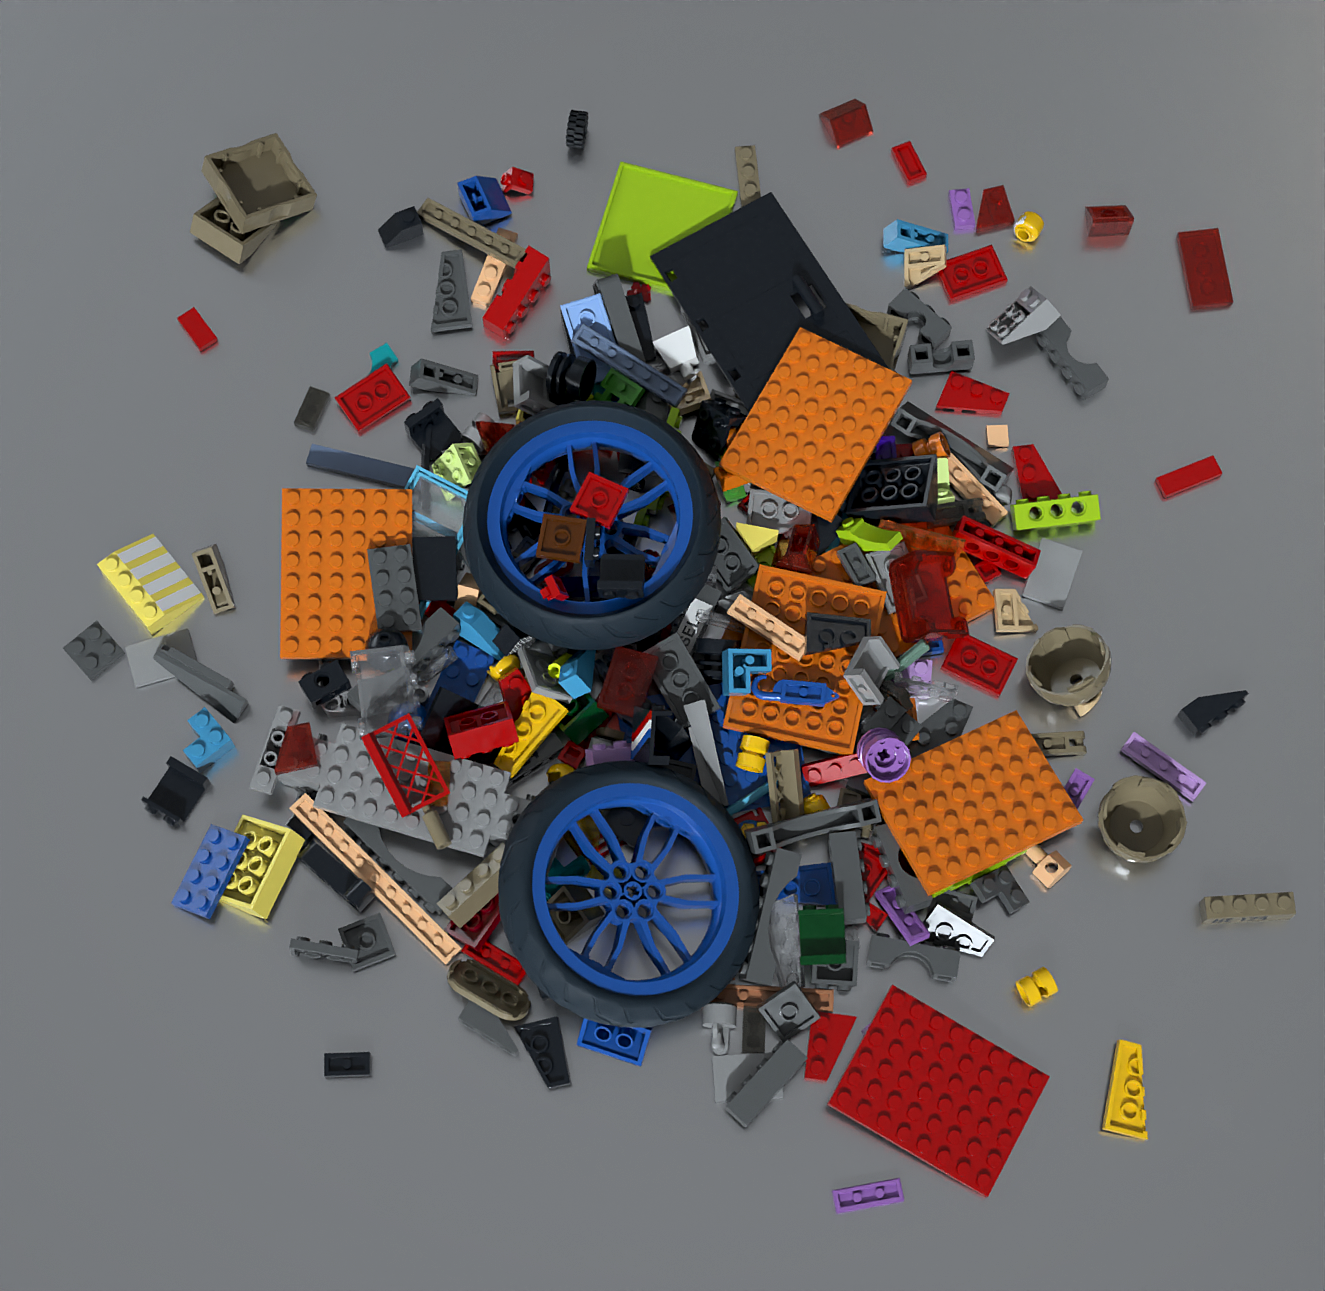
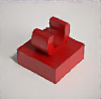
M550 575L544 579L547 587L540 590L543 599L547 598L550 601L555 598L564 601L570 597L561 578Z

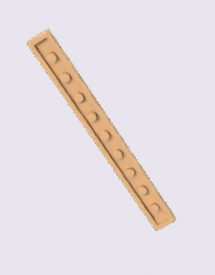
M306 793L302 795L289 808L290 811L358 878L368 884L375 895L447 965L462 948L323 810L314 808V801Z

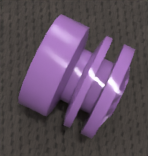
M875 728L866 732L859 740L856 751L858 760L873 779L879 782L890 783L899 780L906 774L910 767L911 755L907 746L895 732L887 728Z

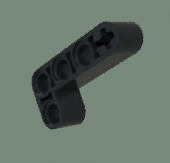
M312 840L297 856L305 866L358 912L361 913L375 897L374 891L360 878L357 879L315 841Z

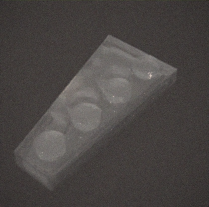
M792 894L776 901L770 914L768 927L769 943L772 955L776 961L775 972L781 989L793 981L797 983L800 989L806 987L804 965H800L801 952L797 894Z

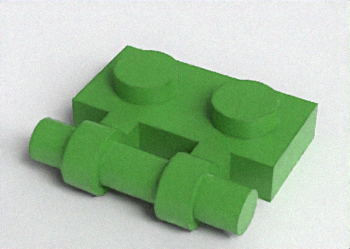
M611 368L600 384L606 390L603 394L596 392L593 399L596 401L613 402L611 398L615 395L620 398L617 403L629 404L635 407L646 390Z

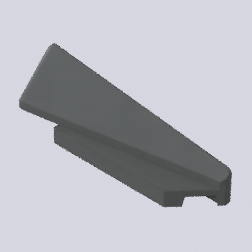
M161 643L153 657L154 660L231 722L236 723L247 706L248 701L231 691L234 686L233 682L182 652Z

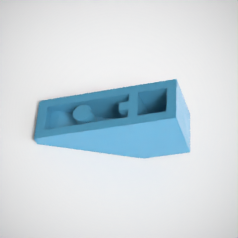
M898 219L883 229L884 248L904 252V249L945 245L948 253V234Z
M466 601L453 614V618L460 625V636L500 661L505 655L492 642L500 629L483 611Z
M578 650L560 667L558 683L573 699L592 691L596 650Z

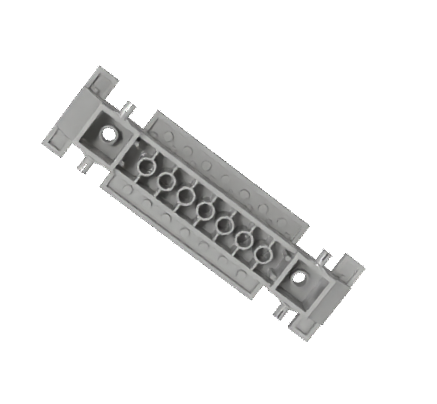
M281 705L278 706L250 783V789L272 795L278 779L284 785L298 790L294 803L305 793L311 794L313 791H316L314 808L433 842L422 818L425 815L422 808L403 818L401 817L361 740V737L371 733L370 731L342 723L334 744L326 741L327 735H322V733H318V737L314 738L294 732L301 714L300 711ZM381 734L375 735L379 744L389 747L391 737ZM394 739L391 748L404 752L407 742ZM409 743L406 753L419 756L422 747ZM382 748V750H383V752H384V754H385V756H386V753H387V750H388V749ZM428 748L450 791L448 795L428 804L431 805L433 811L437 810L452 841L448 847L484 857L489 843H492L495 847H498L502 842L506 844L507 838L514 826V820L520 817L523 810L536 796L532 795L531 797V794H527L526 799L506 794L511 772L466 759H454L453 755ZM390 750L387 758L389 764L399 767L403 754ZM423 751L422 758L427 759V757H426V755H425V753H424V751ZM405 755L401 768L414 772L418 759ZM309 756L313 758L312 762L309 764L302 763V760L305 757ZM420 760L416 773L430 776L432 770L430 763ZM392 768L396 775L398 769ZM400 770L398 776L399 783L409 787L413 774ZM433 772L432 778L438 779L435 772ZM415 775L412 788L424 792L428 779ZM430 781L427 793L438 795L444 791L439 782ZM402 788L405 795H407L408 789ZM411 790L408 800L413 808L421 803L423 794ZM426 795L424 801H426V800H428V799H430V798H432V797ZM560 841L558 842L551 856L547 869V876H549Z

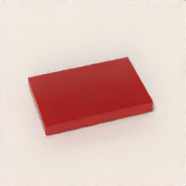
M992 245L948 259L947 267L937 272L950 302L1007 283L1008 280Z
M387 363L334 397L358 433L411 399Z
M959 630L941 666V670L999 697L1018 658Z

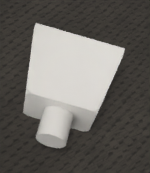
M689 326L653 341L657 352L667 364L671 373L680 371L684 380L695 376L692 366L699 363V358Z

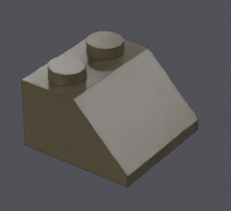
M563 885L547 903H574L593 899L587 888ZM600 906L577 911H549L552 922L566 945L593 927L605 915Z

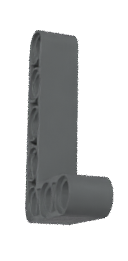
M618 274L597 279L593 284V290L595 295L601 294L616 344L646 363Z

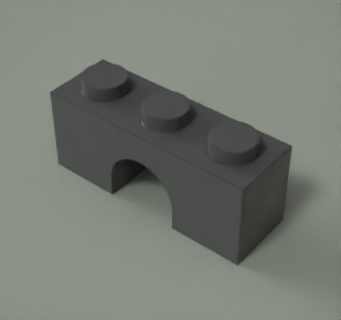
M905 288L889 303L887 310L889 315L908 320L917 319L923 323L924 326L919 330L918 340L923 344L931 343L932 349H937L950 336L952 328L950 323L945 318H940L930 305H925L919 300L918 295L913 291L910 292Z
M972 340L951 341V345L944 349H932L931 343L910 345L907 355L910 374L972 369L975 360Z

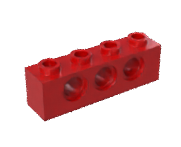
M964 515L955 526L949 545L1024 579H1027L1036 568L1041 553L1040 549Z

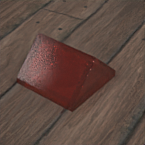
M857 99L850 100L819 114L837 148L873 133L866 104Z
M1126 205L1085 207L1088 237L1129 235L1134 217Z

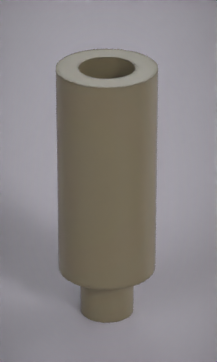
M431 805L424 806L422 810L425 815L422 818L437 850L448 847L452 841L437 810L433 811Z

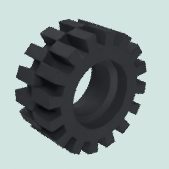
M571 110L567 123L566 146L583 149L588 126V112Z

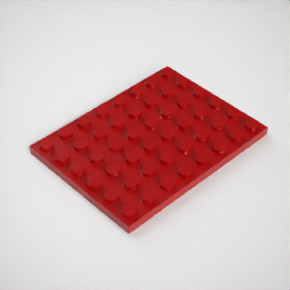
M891 985L827 1105L986 1198L989 1196L1050 1076L898 987Z

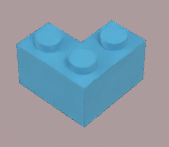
M727 649L723 651V696H745L751 693L750 674H767L772 671L771 649Z
M205 707L187 720L199 738L186 747L183 752L198 772L202 773L233 749L235 745Z

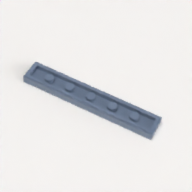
M584 323L571 339L572 343L672 407L676 408L688 392L686 388Z
M316 444L311 445L306 460V465L402 489L405 488L415 469ZM421 478L414 492L421 493Z

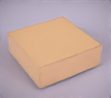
M986 425L987 448L1009 446L1007 425Z

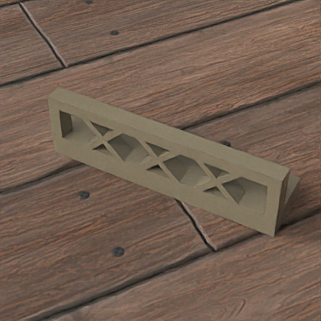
M784 749L765 753L772 823L805 815L798 749ZM774 757L776 758V766H774Z

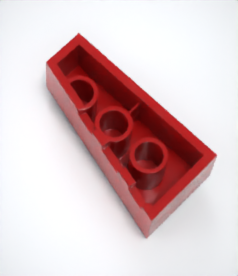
M529 245L525 250L527 256L524 261H518L514 267L513 278H507L501 290L502 295L495 297L482 317L483 326L503 339L508 333L511 334L514 331L516 322L519 318H523L526 315L530 303H534L540 294L539 291L543 286L546 287L551 280L549 257Z

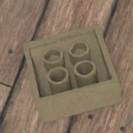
M216 197L193 214L190 233L240 264L254 253L278 222L241 234L219 198Z

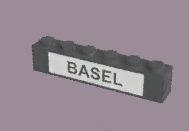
M706 584L694 601L679 615L681 617L679 623H674L669 634L679 633L692 658L696 651V638L703 637L718 606L717 603L722 597V591ZM653 677L651 681L646 680L642 689L645 692L644 696L662 694Z

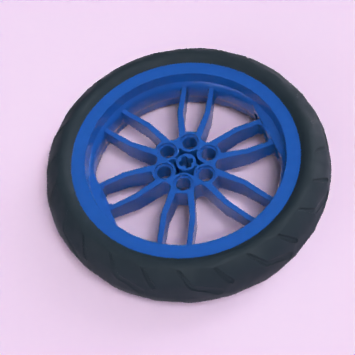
M611 761L582 767L557 779L544 788L527 805L513 826L505 844L498 877L499 913L503 929L514 955L528 977L547 996L573 1013L591 1021L617 1027L647 1028L674 1022L701 1009L717 997L736 976L748 955L755 935L760 905L756 866L748 843L738 824L726 808L704 787L692 779L671 769L648 765L640 761ZM631 807L648 816L637 838L630 863L626 861L614 832L600 813L601 810ZM588 815L592 817L606 842L612 864L593 848L578 826L577 822ZM656 821L661 826L669 828L670 833L660 852L650 863L643 860L648 835ZM568 830L572 833L584 855L603 875L604 880L581 876L549 877L546 875L553 851ZM679 833L688 838L704 863L707 874H685L659 880L655 877L654 871L670 851ZM636 868L642 870L643 878L637 876ZM614 869L621 871L622 878L615 876ZM710 882L712 901H692L667 896L666 887L680 883ZM545 885H574L594 890V898L574 903L550 904L546 901ZM648 887L654 889L655 897L649 895ZM605 888L612 892V898H608L605 895ZM628 889L632 890L631 894H632L633 896L630 897V896L628 895V893H629V891H627ZM657 905L677 909L709 908L712 910L706 934L692 955L689 954L676 930L657 910ZM597 906L604 907L606 914L590 934L581 954L567 947L558 934L549 911H577ZM617 907L624 911V917L618 916L616 912ZM639 907L644 908V910L646 911V917H643L639 914ZM650 921L668 939L683 961V964L673 971L669 970L654 944L647 922ZM630 922L634 924L645 952L661 976L645 980H626L611 971L623 948ZM611 923L617 926L612 951L605 966L589 959V953L599 935Z

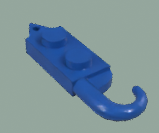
M767 675L756 676L751 683L753 694L762 700L824 707L825 704L839 698V695L828 688L826 683L782 679L775 684L773 692L761 691L757 686L760 680L767 678Z

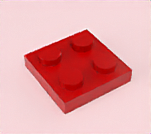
M589 472L570 507V512L585 519L596 518L597 524L610 529L629 493V489Z

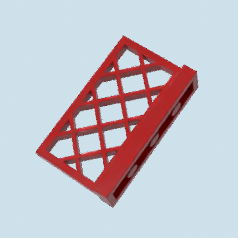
M410 713L361 737L402 818L450 793ZM405 720H408L411 726L409 737L396 733L398 724ZM395 726L394 732H393V731H390V730H387V729H389V728ZM383 731L393 734L389 747L379 744L375 735ZM413 732L417 739L411 737ZM395 735L408 739L404 752L391 748ZM410 740L420 743L422 749L419 756L406 753ZM382 748L388 749V750H387V753H386V756H385V754H384ZM390 750L403 754L399 767L389 764L387 758ZM423 751H424V753H425L427 759L422 758ZM405 755L418 759L414 772L401 768ZM420 760L430 763L432 767L430 776L416 773ZM392 768L398 769L396 775ZM400 770L413 774L409 787L399 783L398 776ZM433 772H435L438 779L432 778ZM415 775L428 779L424 792L412 788ZM430 781L439 782L444 791L438 795L427 793ZM402 788L408 789L407 795H405ZM411 790L423 794L421 803L413 808L408 800ZM426 795L432 797V798H430V799L424 801Z

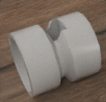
M479 412L471 422L472 426H468L460 436L465 443H473L476 451L481 453L489 444L488 439L494 438L499 432L500 427L492 418Z

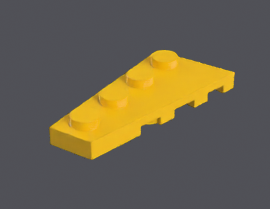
M532 692L528 701H525L522 707L523 711L514 723L519 742L509 747H502L494 762V765L499 769L511 772V779L569 712L555 699Z
M1122 1039L1117 1040L1102 1129L1147 1140L1141 1044Z

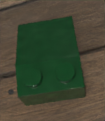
M589 692L572 699L569 704L556 700L569 711L559 722L558 726L577 746L609 717L608 713Z

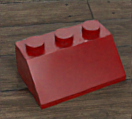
M508 701L444 718L454 759H466L476 753H488L494 748L501 746L509 747L519 742Z

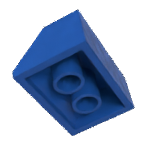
M584 1018L576 1045L641 1066L654 1026L647 1028L617 1027Z

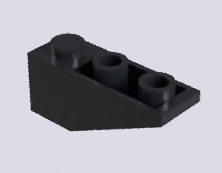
M1243 690L1198 697L1182 708L1177 716L1193 736L1198 732L1203 734L1212 727L1211 723L1216 719L1220 722L1229 715L1228 711L1234 708L1237 710L1246 703L1244 699L1249 693Z

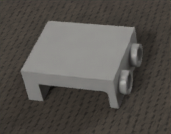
M529 355L513 363L514 407L534 415L543 410L558 406L549 401V393L546 389L549 365Z
M881 636L863 637L843 677L863 705H881L884 697L879 688L888 670L899 669L900 663Z

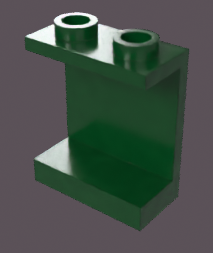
M839 904L825 905V909H816V905L803 906V910H798L800 965L847 964L844 909L839 908Z

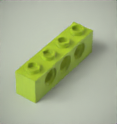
M1091 491L1078 492L1079 496L1071 497L1070 493L1058 494V499L1051 500L1049 496L1036 497V502H1029L1028 498L1018 499L1016 504L1010 505L1013 530H1023L1101 520L1098 494H1091ZM1074 502L1080 504V510L1076 514L1071 509ZM1054 504L1059 507V513L1056 516H1053L1050 511ZM1032 507H1036L1039 511L1035 519L1031 518L1029 514Z

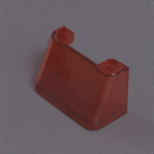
M913 550L891 562L889 577L900 636L903 642L918 643L921 639L930 642L963 638L969 635L966 619L961 616L954 617L946 579L956 569L954 552Z

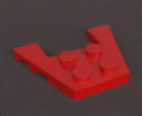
M861 842L862 850L858 852L859 859L864 861L865 871L861 872L862 881L866 880L867 894H864L866 903L870 901L888 872L886 868L881 866L878 848ZM898 853L900 866L907 874L914 877L915 872L905 855ZM869 902L870 916H867L866 922L877 933L888 914Z

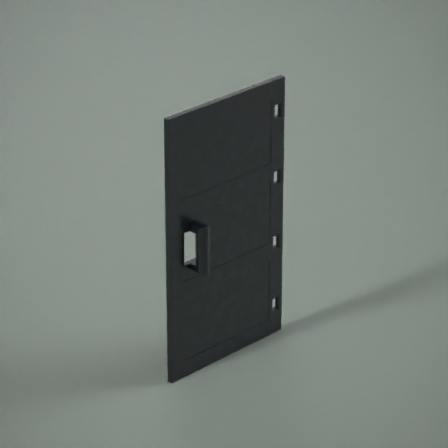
M772 192L650 256L651 261L748 413L800 327L888 368ZM672 271L677 277L673 282H671L667 273ZM812 285V287L814 288V290L816 291V293L818 294L826 308L822 307V305L820 304L817 297L815 296V294L809 286ZM796 293H799L811 311V316L806 319L791 298ZM702 320H704L707 326L709 327L704 331L698 324V322H701ZM735 369L740 376L736 381L730 374Z

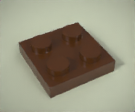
M544 513L536 557L580 564L587 519Z

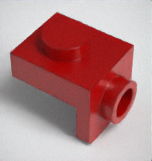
M511 167L501 176L502 192L507 193L512 189L529 195L533 192L534 173Z

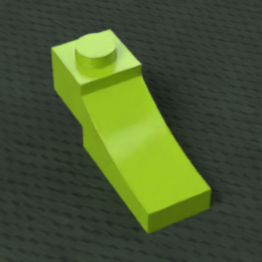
M847 518L842 521V525L836 530L842 544L851 545L857 543L861 551H890L903 539L900 531L877 528L866 523L863 518Z

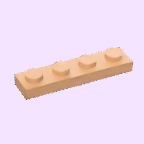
M498 227L496 234L516 244L518 233ZM487 255L472 293L471 302L487 307L491 305L507 264Z
M951 453V456L947 458L950 485L981 517L991 524V528L1008 515V511Z
M741 594L728 609L727 614L796 660L800 661L804 656L805 637Z

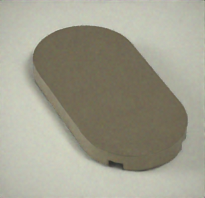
M467 959V961L457 960L451 964L448 970L447 980L453 990L499 1018L516 1021L527 1015L531 1007V1001L528 999L527 992L519 985H516L480 962Z

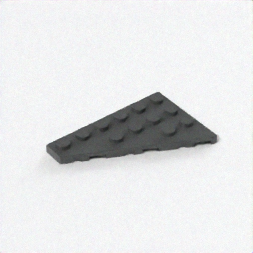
M952 699L922 722L923 728L919 732V740L911 741L907 746L911 758L961 736L973 706ZM869 773L856 775L847 782L845 788L871 798L863 784L864 780L870 778L871 775Z

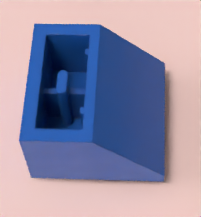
M474 176L457 183L461 201L470 220L475 223L484 225L512 214L496 178Z

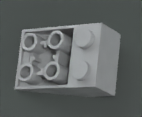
M1030 286L1022 291L1020 296L1012 304H1009L998 318L993 319L985 330L1004 345L1046 330L1061 314L1047 298Z

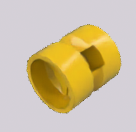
M743 735L740 749L743 752L738 753L735 766L746 771L763 773L766 761L763 756L765 753H768L770 742L757 736Z
M1044 966L1033 971L1031 977L1027 975L1015 981L1020 996L1029 1007L1039 1003L1042 996L1048 998L1058 992L1052 975Z

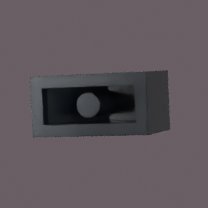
M415 206L394 213L378 229L385 248L424 234L422 222Z

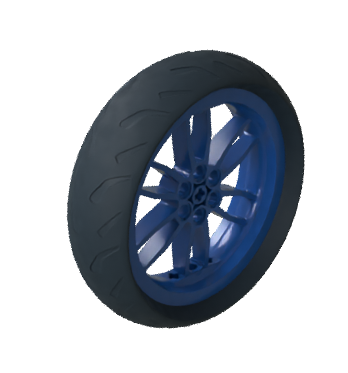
M591 400L558 405L534 414L514 426L508 433L502 436L482 460L468 490L463 515V542L466 558L471 573L487 601L504 619L525 634L555 646L575 650H603L625 646L655 634L669 625L687 609L704 587L717 556L721 534V512L717 490L708 468L696 449L681 433L657 416L640 408L610 401ZM593 450L594 474L601 476L598 450L620 452L645 463L644 466L626 477L619 484L628 489L632 488L650 472H656L663 482L643 496L623 504L610 528L617 530L614 535H608L606 533L610 529L601 526V538L596 541L600 543L597 546L600 548L599 558L603 554H607L606 550L613 546L625 554H642L645 557L646 564L656 567L652 578L644 583V598H614L591 602L589 588L590 567H586L584 561V540L582 578L585 601H560L555 598L548 601L547 598L543 599L540 593L541 589L537 585L548 576L556 573L566 562L553 560L532 578L528 579L520 567L536 557L538 542L519 557L514 558L508 539V526L514 513L538 523H542L544 513L567 517L573 514L570 512L573 502L565 500L546 488L529 483L534 472L548 462L567 454L569 472L576 496L581 487L575 473L573 452ZM669 491L676 512V524L670 536L646 526L620 521L645 508L664 492ZM529 492L549 501L561 510L559 514L535 511L520 506L524 493ZM623 536L644 537L664 543L665 546L661 556L654 557L623 540Z

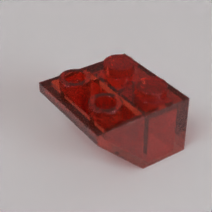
M794 524L779 539L771 567L798 573H812L820 546L815 524Z

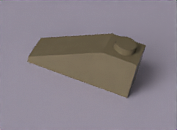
M217 544L194 551L192 557L213 613L216 614L234 608L235 605L225 566Z

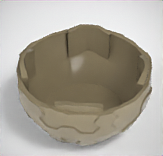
M1073 624L1066 627L1053 628L1034 642L1026 660V675L1033 689L1045 700L1057 705L1078 706L1088 702L1105 687L1111 673V652L1102 636L1091 627ZM1082 679L1081 682L1072 685L1075 680Z
M1134 775L1115 782L1101 800L1097 816L1098 827L1106 845L1121 858L1138 863L1157 861L1168 853H1172L1181 843L1187 826L1184 807L1177 792L1168 783L1151 777ZM1132 822L1139 823L1142 828L1141 832H1133L1130 824Z

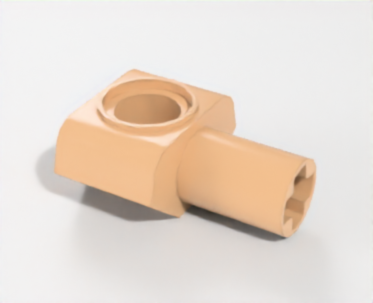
M1038 844L1027 849L1025 853L1037 865L1032 873L1047 888L1055 885L1072 866L1058 851L1055 850L1048 855ZM1049 865H1055L1058 870L1055 873H1049L1046 871V868Z

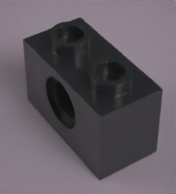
M337 660L324 663L319 670L314 673L309 672L298 681L301 690L313 709L352 688L349 679ZM321 680H329L326 686H319Z

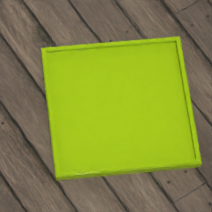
M620 161L590 255L587 271L606 276L617 273L621 280L629 282L638 281L641 285L649 284V287L671 292L651 261L650 256L732 213L738 191ZM673 271L667 273L671 282L677 279Z

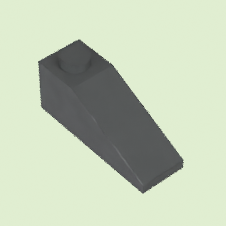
M421 358L411 366L409 386L433 392L476 395L478 375Z
M469 1000L458 1017L459 1022L517 1057L519 1051L499 1017Z

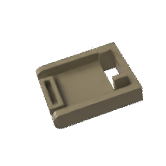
M517 360L498 363L499 373L495 372L494 365H490L499 415L514 413L519 410L514 406L508 407L507 402L514 400L513 363Z

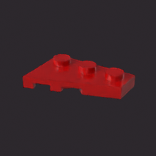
M951 371L936 409L943 410V408L954 409V411L972 410L976 413L1002 414L1010 393Z
M1034 444L1013 446L1012 454L1021 499L1028 498L1029 502H1036V497L1049 496L1050 500L1058 499L1057 495L1062 493Z

